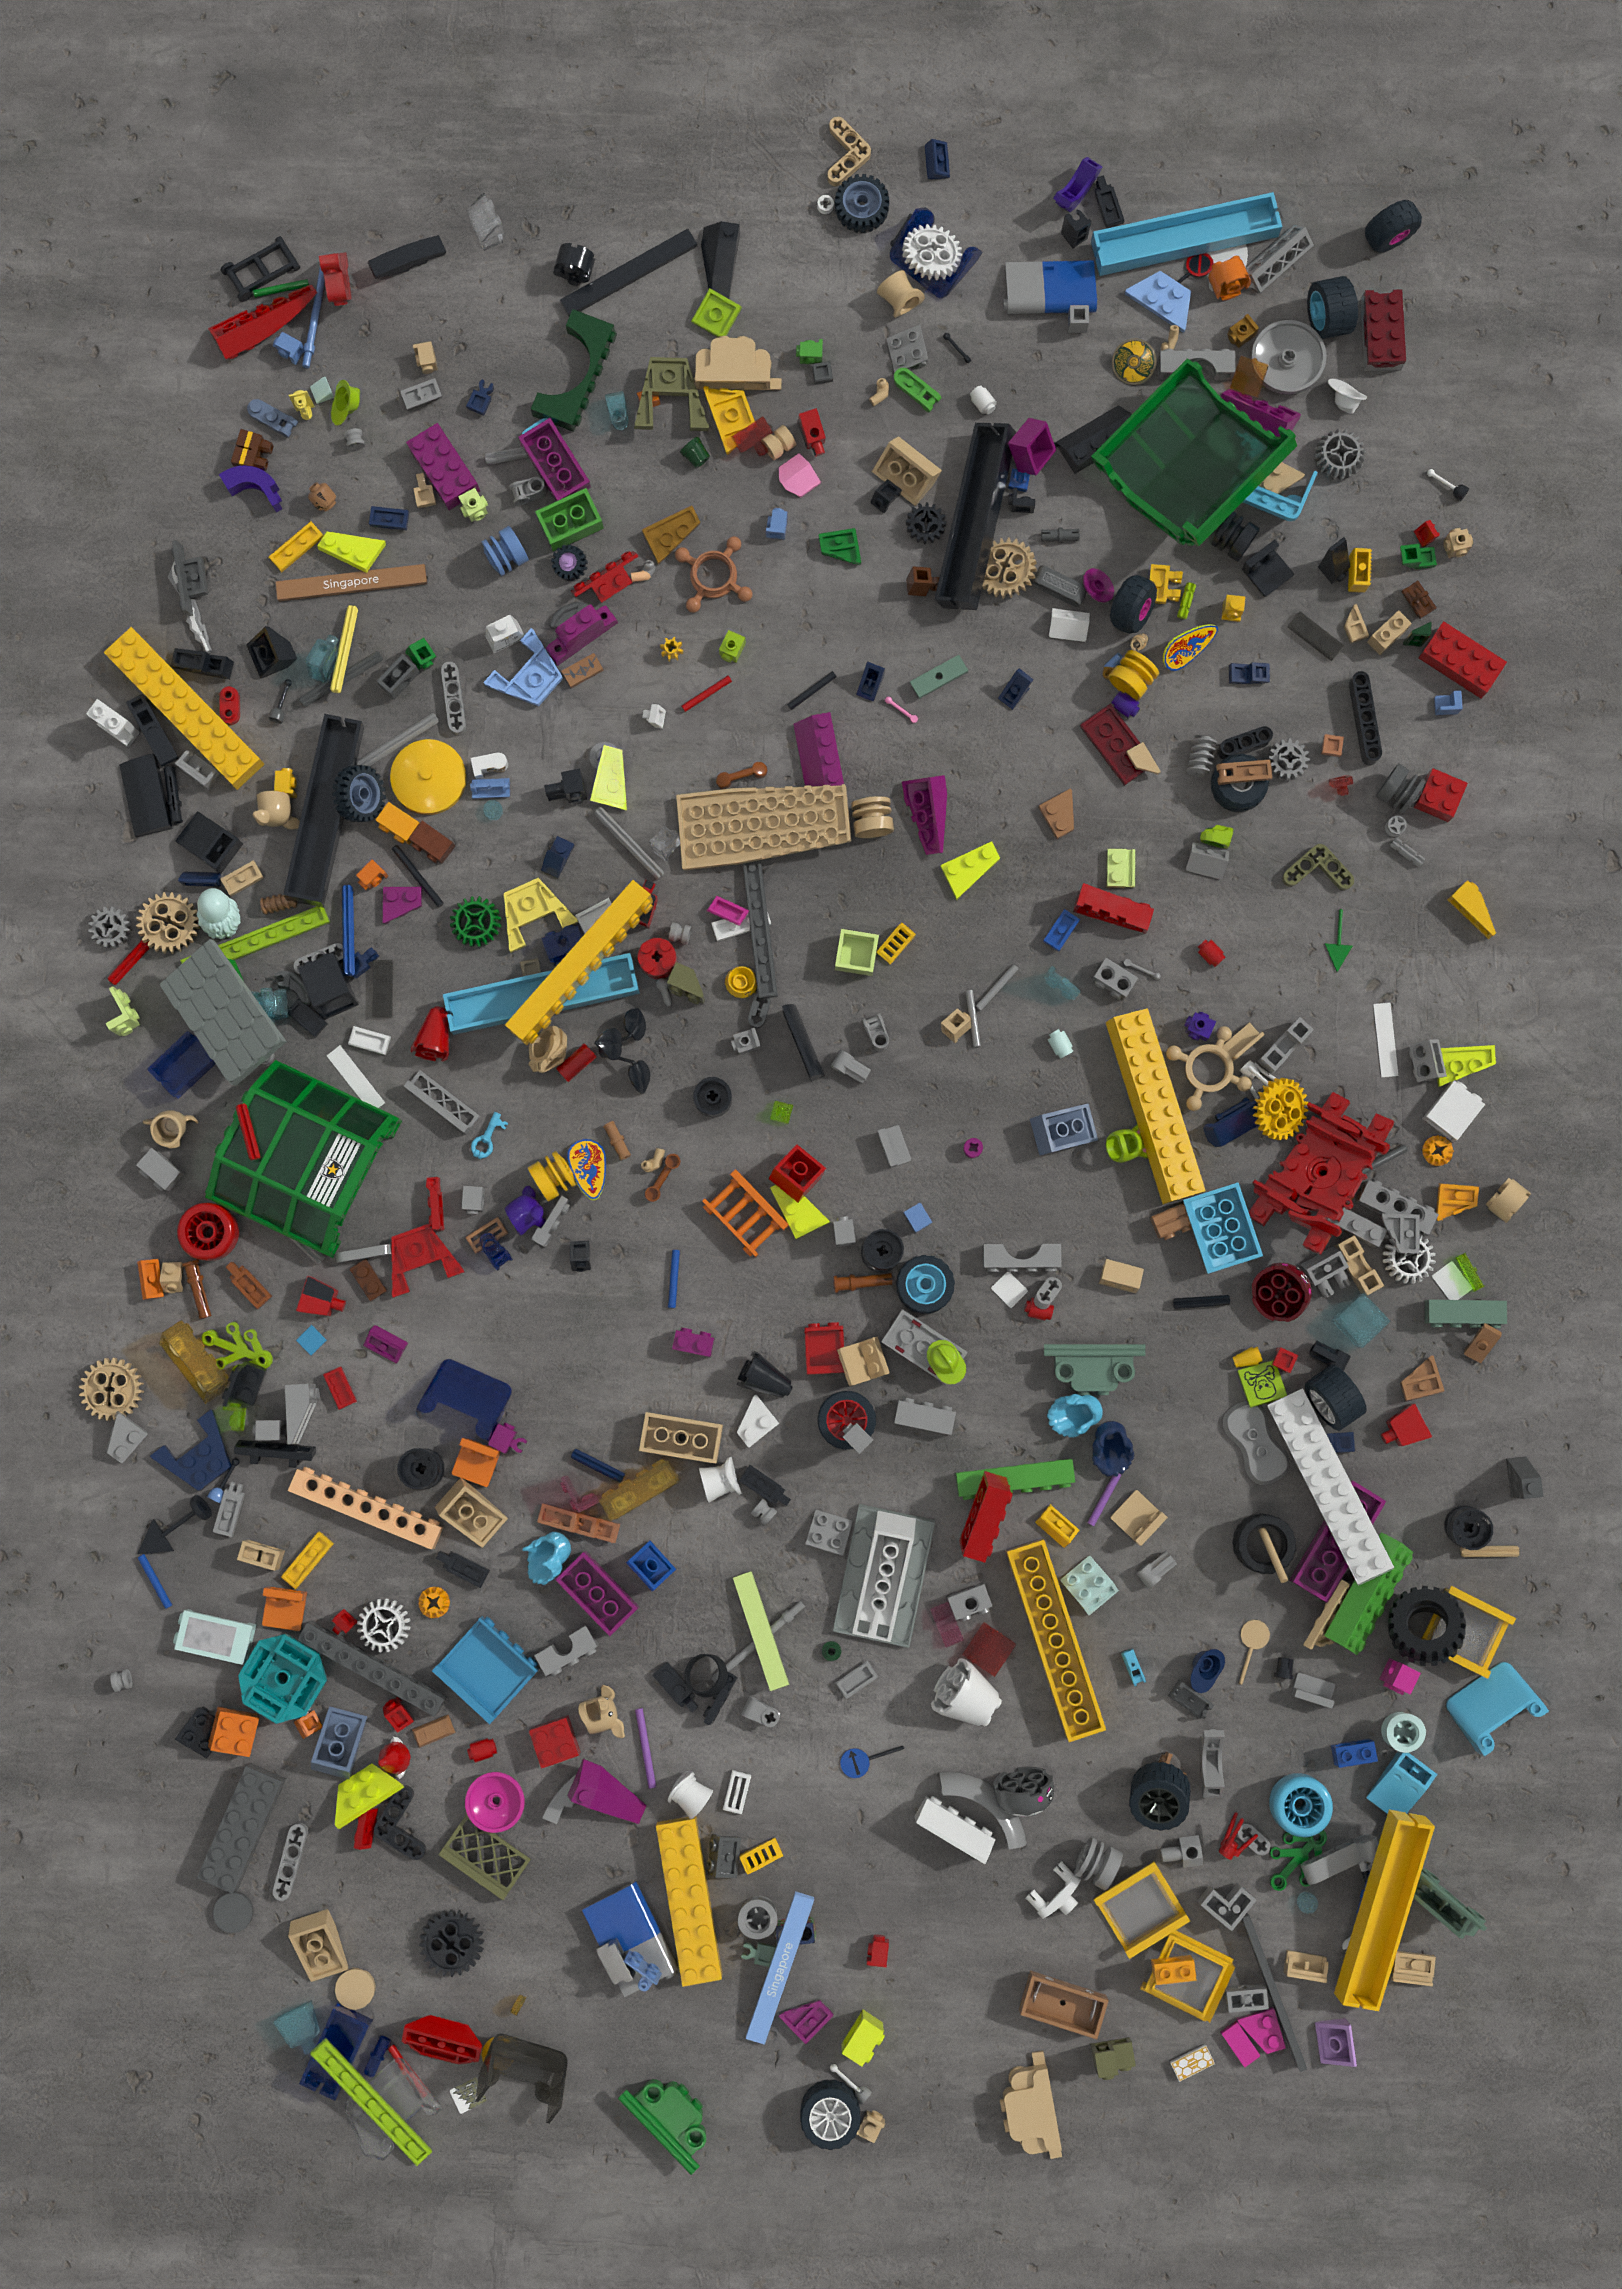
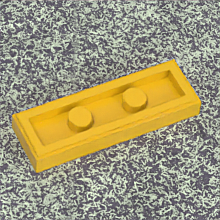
M310 521L272 553L269 559L283 572L318 543L324 535Z
M318 1531L283 1573L281 1578L296 1590L334 1543Z

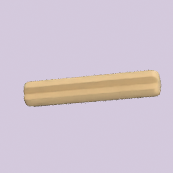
M1485 1546L1479 1550H1468L1461 1547L1460 1554L1462 1557H1518L1519 1547Z

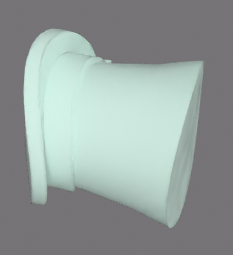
M1395 1712L1385 1718L1381 1727V1733L1388 1745L1399 1752L1409 1753L1422 1745L1426 1736V1729L1418 1717L1404 1712Z

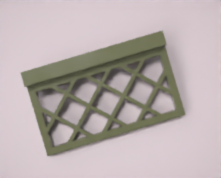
M466 1814L438 1855L501 1900H504L531 1859L495 1833L478 1832L476 1826V1833L464 1835L463 1825L467 1820L471 1822ZM461 1830L462 1836H457V1834ZM478 1834H489L492 1844L480 1846ZM476 1835L478 1847L466 1849L465 1837ZM462 1838L464 1850L455 1851L449 1846L454 1839ZM493 1838L499 1841L500 1843L494 1844ZM503 1844L507 1847L508 1856L496 1858L495 1846ZM492 1846L494 1858L482 1861L481 1848ZM478 1849L480 1861L470 1862L467 1857V1851ZM509 1849L516 1854L510 1855ZM464 1852L465 1857H463L459 1853ZM520 1856L525 1862L521 1868L512 1869L511 1857ZM508 1858L510 1870L498 1872L497 1860ZM495 1861L496 1873L487 1874L484 1872L483 1863ZM481 1863V1869L477 1867L475 1864ZM513 1871H518L517 1874H516L515 1877H514V1876H513ZM511 1872L512 1881L506 1887L500 1883L499 1874ZM497 1875V1880L491 1876Z

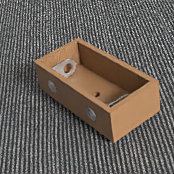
M1030 1970L1019 2006V2012L1022 2016L1098 2039L1109 2000L1105 1994ZM1061 2000L1065 2001L1064 2005L1060 2004Z

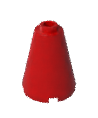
M435 1006L429 1010L411 1045L410 1051L411 1053L415 1051V1056L429 1061H436V1058H442L441 1061L448 1059L449 1022L448 1012L445 1011V1008Z

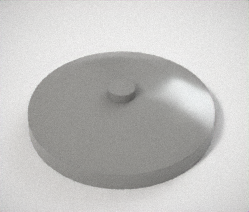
M1295 320L1278 321L1267 326L1256 338L1251 351L1252 369L1257 379L1271 391L1287 395L1301 393L1311 388L1321 377L1326 365V348L1320 335L1307 324Z

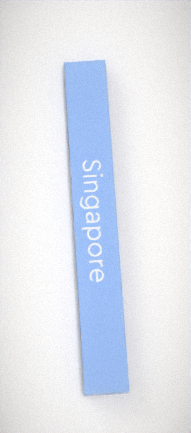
M796 1891L794 1893L746 2033V2039L765 2045L814 1902V1897Z

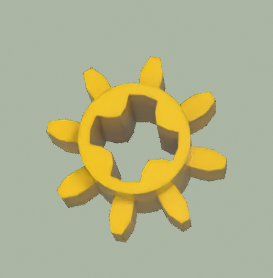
M675 637L670 640L665 638V644H660V648L664 650L661 652L662 657L667 656L669 662L674 658L678 660V655L683 654V650L680 649L682 642L677 643ZM675 647V649H673L672 652H669V649Z

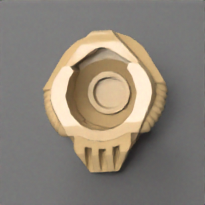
M548 1026L541 1031L535 1042L529 1044V1058L531 1060L529 1066L533 1072L545 1073L564 1062L567 1035L562 1029L557 1026Z

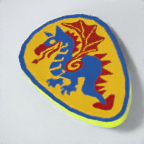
M1211 624L1202 625L1173 638L1164 650L1163 663L1165 667L1171 671H1177L1192 662L1214 639L1218 632V627Z
M582 1139L570 1146L567 1160L579 1189L590 1200H597L605 1185L606 1154L598 1142L591 1139Z

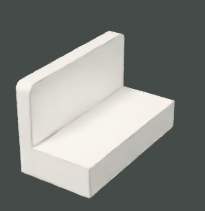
M1052 608L1049 637L1085 642L1090 613Z

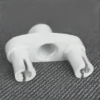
M1063 1861L1053 1871L1066 1883L1050 1902H1045L1035 1890H1032L1025 1898L1038 1911L1037 1914L1042 1919L1055 1912L1058 1908L1067 1915L1078 1904L1071 1895L1081 1881V1878L1074 1875Z

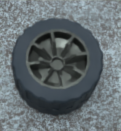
M1152 1762L1139 1768L1131 1781L1129 1798L1130 1811L1137 1822L1139 1821L1144 1827L1159 1831L1171 1830L1184 1822L1189 1813L1191 1793L1190 1782L1182 1770L1166 1762Z

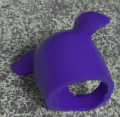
M526 1186L522 1191V1195L504 1208L520 1236L525 1234L533 1225L541 1228L546 1222V1219L543 1217V1208L536 1200V1193L530 1186Z

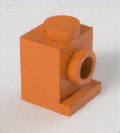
M373 859L356 875L360 879L358 883L365 890L378 886L383 876L385 878L388 877L387 873Z

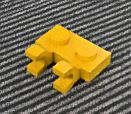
M1151 564L1150 580L1154 582L1157 588L1156 604H1166L1167 599L1179 602L1181 590L1168 589V581L1181 584L1182 571H1170V566Z

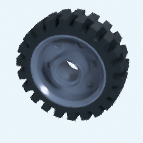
M856 174L854 178L850 176L847 181L844 180L841 186L839 185L835 195V212L843 226L846 225L850 231L853 228L856 233H858V230H861V233H866V230L871 232L874 227L877 229L880 223H884L889 211V196L883 183L880 184L878 178L874 180L872 175L868 178L866 174H862V177ZM859 202H865L866 204H865V205H859L858 203H859Z
M365 765L343 768L338 773L339 777H335L334 781L337 784H333L332 787L336 789V792H332V796H336L333 802L338 804L336 810L341 811L340 815L350 822L374 820L373 818H377L379 816L378 813L382 811L380 807L385 805L382 800L386 799V795H383L386 789L381 786L384 782L379 780L380 774L376 773L375 769Z

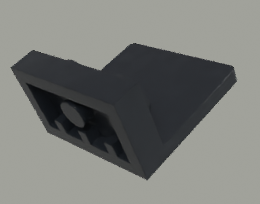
M1275 539L1248 559L1242 568L1243 572L1264 597L1270 595L1294 576L1293 571L1276 552L1279 544Z
M248 1361L238 1365L236 1370H232L228 1381L231 1383L222 1395V1399H224L222 1406L227 1407L234 1399L253 1406L267 1369Z

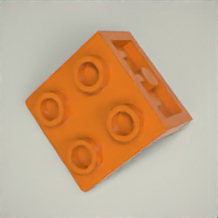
M462 1438L459 1444L461 1449L452 1470V1475L488 1487L501 1451L474 1440Z
M271 1586L265 1587L263 1596H266L262 1625L300 1631L307 1592Z

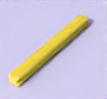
M349 605L346 610L330 690L333 693H340L342 689L358 613L356 606Z

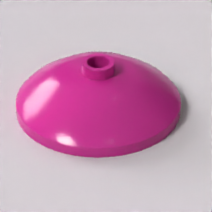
M489 1772L479 1776L470 1785L465 1798V1809L471 1822L479 1829L490 1833L503 1832L514 1826L520 1819L525 1805L524 1793L520 1784L513 1777L502 1772ZM499 1797L500 1803H495L493 1798Z

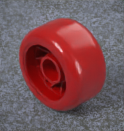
M199 1203L190 1207L181 1216L177 1226V1238L182 1249L191 1257L203 1261H216L226 1257L235 1248L239 1238V1226L234 1215L225 1207L214 1203ZM212 1227L213 1235L210 1238H208L206 1235V1231L208 1228Z

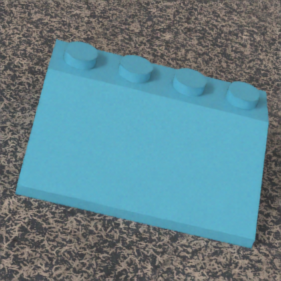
M1239 1183L1183 1200L1207 1274L1263 1256Z

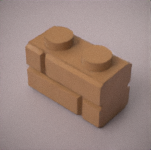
M1184 1203L1150 1217V1221L1159 1239L1164 1237V1240L1175 1237L1174 1232L1181 1230L1184 1233L1192 1229Z

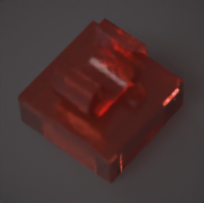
M1349 775L1329 779L1330 787L1337 788L1338 795L1344 796L1349 794L1347 786L1353 784V778Z

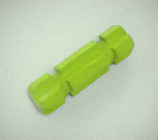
M1186 583L1185 592L1183 593L1177 617L1180 619H1187L1188 610L1190 609L1193 593L1196 588L1194 583Z

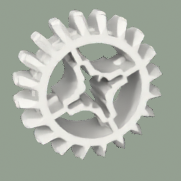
M1420 1234L1419 1254L1413 1256L1410 1259L1411 1261L1402 1262L1407 1256L1404 1253H1401L1400 1258L1395 1261L1396 1248L1392 1240H1389L1392 1245H1385L1389 1252L1385 1251L1383 1255L1388 1256V1259H1384L1382 1262H1388L1389 1266H1386L1385 1270L1392 1269L1389 1274L1391 1277L1397 1274L1396 1281H1400L1402 1278L1404 1284L1408 1280L1411 1284H1414L1416 1279L1420 1282L1423 1280L1422 1276L1428 1277L1427 1271H1433L1429 1264H1435L1436 1261L1431 1260L1435 1253L1429 1252V1250L1433 1249V1246H1426L1429 1242L1428 1239L1421 1241L1423 1235ZM1423 1255L1422 1266L1418 1269V1258ZM1406 1265L1409 1270H1412L1413 1274L1402 1271L1398 1266Z
M378 1599L377 1606L374 1602H370L371 1609L367 1606L363 1608L367 1614H359V1617L364 1619V1621H357L358 1625H363V1628L358 1629L357 1632L364 1633L360 1640L367 1638L365 1646L372 1643L371 1650H375L378 1646V1652H383L385 1646V1650L390 1652L391 1646L394 1649L398 1648L397 1642L401 1645L404 1643L401 1637H408L404 1630H410L411 1627L405 1625V1623L410 1622V1618L404 1619L403 1617L408 1614L407 1611L400 1612L403 1605L395 1608L397 1601L394 1600L389 1605V1599H385L383 1605L382 1600ZM379 1610L391 1611L395 1616L386 1618ZM374 1613L376 1625L370 1630L369 1620ZM381 1621L383 1623L392 1621L386 1627L387 1630L385 1628L376 1630L382 1624L380 1623ZM398 1621V1633L393 1637L392 1625ZM381 1633L385 1638L387 1637L388 1641H380L373 1635Z

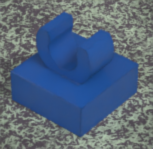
M1012 468L1008 489L1017 488L1018 491L1027 492L1030 474L1018 472L1017 469Z

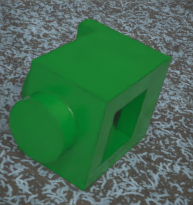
M425 638L409 645L405 651L418 670L421 668L427 670L434 665L433 661L437 657Z

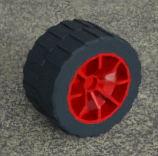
M841 1391L829 1396L821 1405L818 1413V1428L822 1437L836 1448L843 1450L854 1449L842 1437L845 1434L843 1430L850 1423L853 1425L857 1423L870 1437L874 1433L876 1414L873 1406L867 1398L857 1392Z

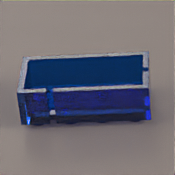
M187 1031L152 1063L147 1070L157 1081L162 1083L161 1085L173 1097L179 1099L216 1063L209 1057L197 1036Z
M337 2003L328 2018L326 2027L317 2045L326 2038L353 2066L373 2019ZM311 2056L299 2084L316 2091L320 2084L323 2083L324 2086L319 2094L336 2101L342 2087Z

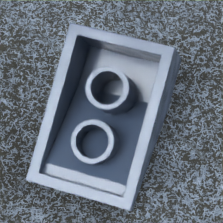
M1089 1104L1030 1118L1040 1156L1098 1141Z
M329 1706L311 1760V1770L349 1779L356 1760L367 1716Z

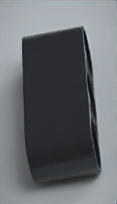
M1262 726L1228 738L1218 748V755L1221 759H1226L1231 755L1247 754L1264 748L1273 738V731L1269 727ZM1259 734H1265L1267 740H1261ZM1241 740H1247L1250 746H1243ZM1229 746L1232 749V752H1225L1223 747Z

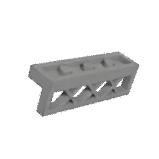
M1293 225L1246 267L1257 292L1261 293L1314 246L1306 227ZM1304 237L1306 245L1302 249H1298L1299 242ZM1293 250L1291 258L1285 261L1286 252ZM1276 261L1279 262L1278 270L1272 273L1273 264ZM1264 273L1266 274L1265 280L1260 285L1257 278Z
M421 1070L418 1071L411 1082L408 1080L404 1085L406 1089L466 1135L481 1117ZM422 1076L427 1080L428 1088L419 1089L415 1086V1083ZM439 1089L442 1091V1100L432 1099L431 1090ZM455 1101L458 1111L449 1112L446 1102ZM469 1112L474 1118L466 1125L462 1122L461 1113Z

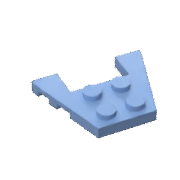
M531 628L520 640L523 645L534 653L528 662L510 682L494 670L483 683L489 688L539 707L561 682L563 677L535 631Z

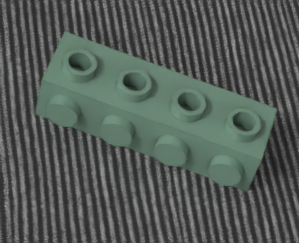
M1424 1300L1425 1324H1431V1327H1443V1324H1450V1328H1462V1324H1469V1328H1481V1324L1486 1323L1493 1328H1501V1325L1507 1324V1301Z

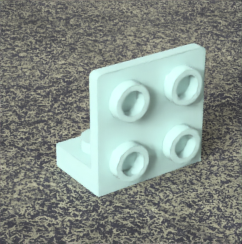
M1091 1556L1084 1559L1061 1579L1063 1585L1080 1603L1088 1615H1091L1119 1591L1113 1581Z

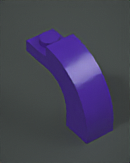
M1089 157L1082 159L1069 183L1062 190L1056 192L1053 198L1056 200L1055 203L1072 212L1088 193L1103 167Z
M236 466L219 474L231 496L245 489H257L267 496L276 513L282 510L279 504L282 500L277 493L280 489L274 479L265 471L253 466Z

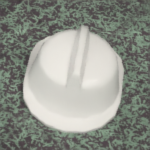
M1328 380V384L1336 391L1335 404L1342 411L1353 414L1361 400L1367 399L1366 395L1358 392L1341 380Z

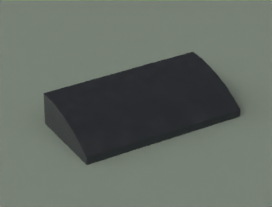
M152 753L120 764L134 836L140 837L173 829L170 823V814L166 805L165 791L156 756Z
M783 1005L782 1013L810 1081L812 1082L824 1077L825 1074L796 1005Z

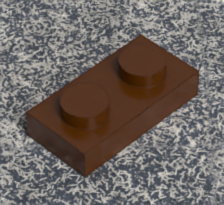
M367 1259L350 1268L351 1273L369 1301L372 1302L387 1292V1289Z

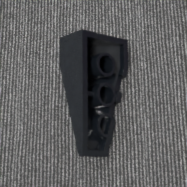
M721 221L704 227L701 249L708 290L710 288L729 299L740 239V224Z

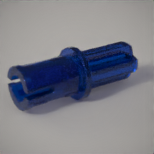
M379 2036L374 2050L370 2052L371 2057L364 2069L365 2075L369 2077L375 2076L381 2061L385 2059V2052L391 2043V2039L388 2037Z

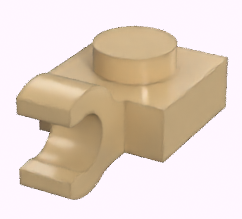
M424 473L416 474L419 487L413 489L417 507L423 508L436 505L432 484L427 485Z

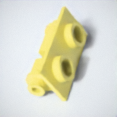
M299 390L290 394L289 397L296 411H300L301 417L304 420L311 419V408L315 406L308 391Z

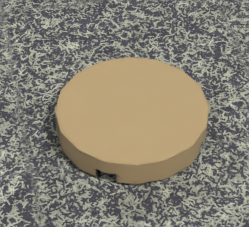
M359 1968L346 1970L336 1982L335 1993L337 2000L348 2009L357 2010L364 2008L371 2002L376 1988L374 1978L366 1970Z

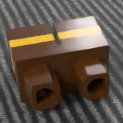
M240 429L236 442L237 446H235L231 459L232 465L234 467L253 466L267 471L269 461L261 457L262 453H272L274 448L272 442L264 440L260 434Z

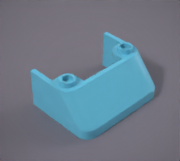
M1249 443L1237 468L1240 471L1251 447ZM1313 472L1302 497L1297 495L1284 497L1258 486L1243 503L1286 521H1295L1302 511L1318 472ZM1235 475L1232 479L1230 487L1239 479Z

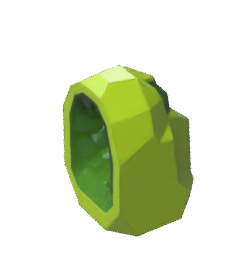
M1216 825L1213 828L1208 827L1201 832L1200 841L1210 846L1228 849L1233 835V828Z

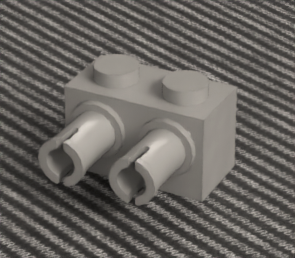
M1335 1246L1301 1264L1309 1281L1314 1286H1318L1323 1298L1329 1297L1328 1293L1330 1295L1334 1294L1327 1281L1330 1277H1335L1340 1289L1346 1288L1345 1284L1347 1286L1351 1284L1344 1271L1349 1266L1342 1252Z

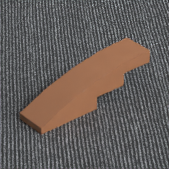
M542 1503L537 1521L551 1527L611 1543H616L620 1524L544 1503Z

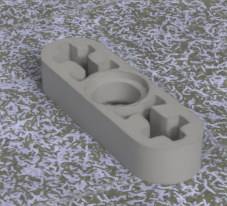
M336 943L298 958L294 962V970L300 975L298 970L301 967L300 963L309 962V959L313 962L318 955L327 954L326 952L328 951L330 954L336 953L337 948L343 950V945ZM341 952L340 957L335 955L339 962L343 961V952Z
M391 1244L338 1252L335 1253L337 1263H345L391 1255L392 1250Z

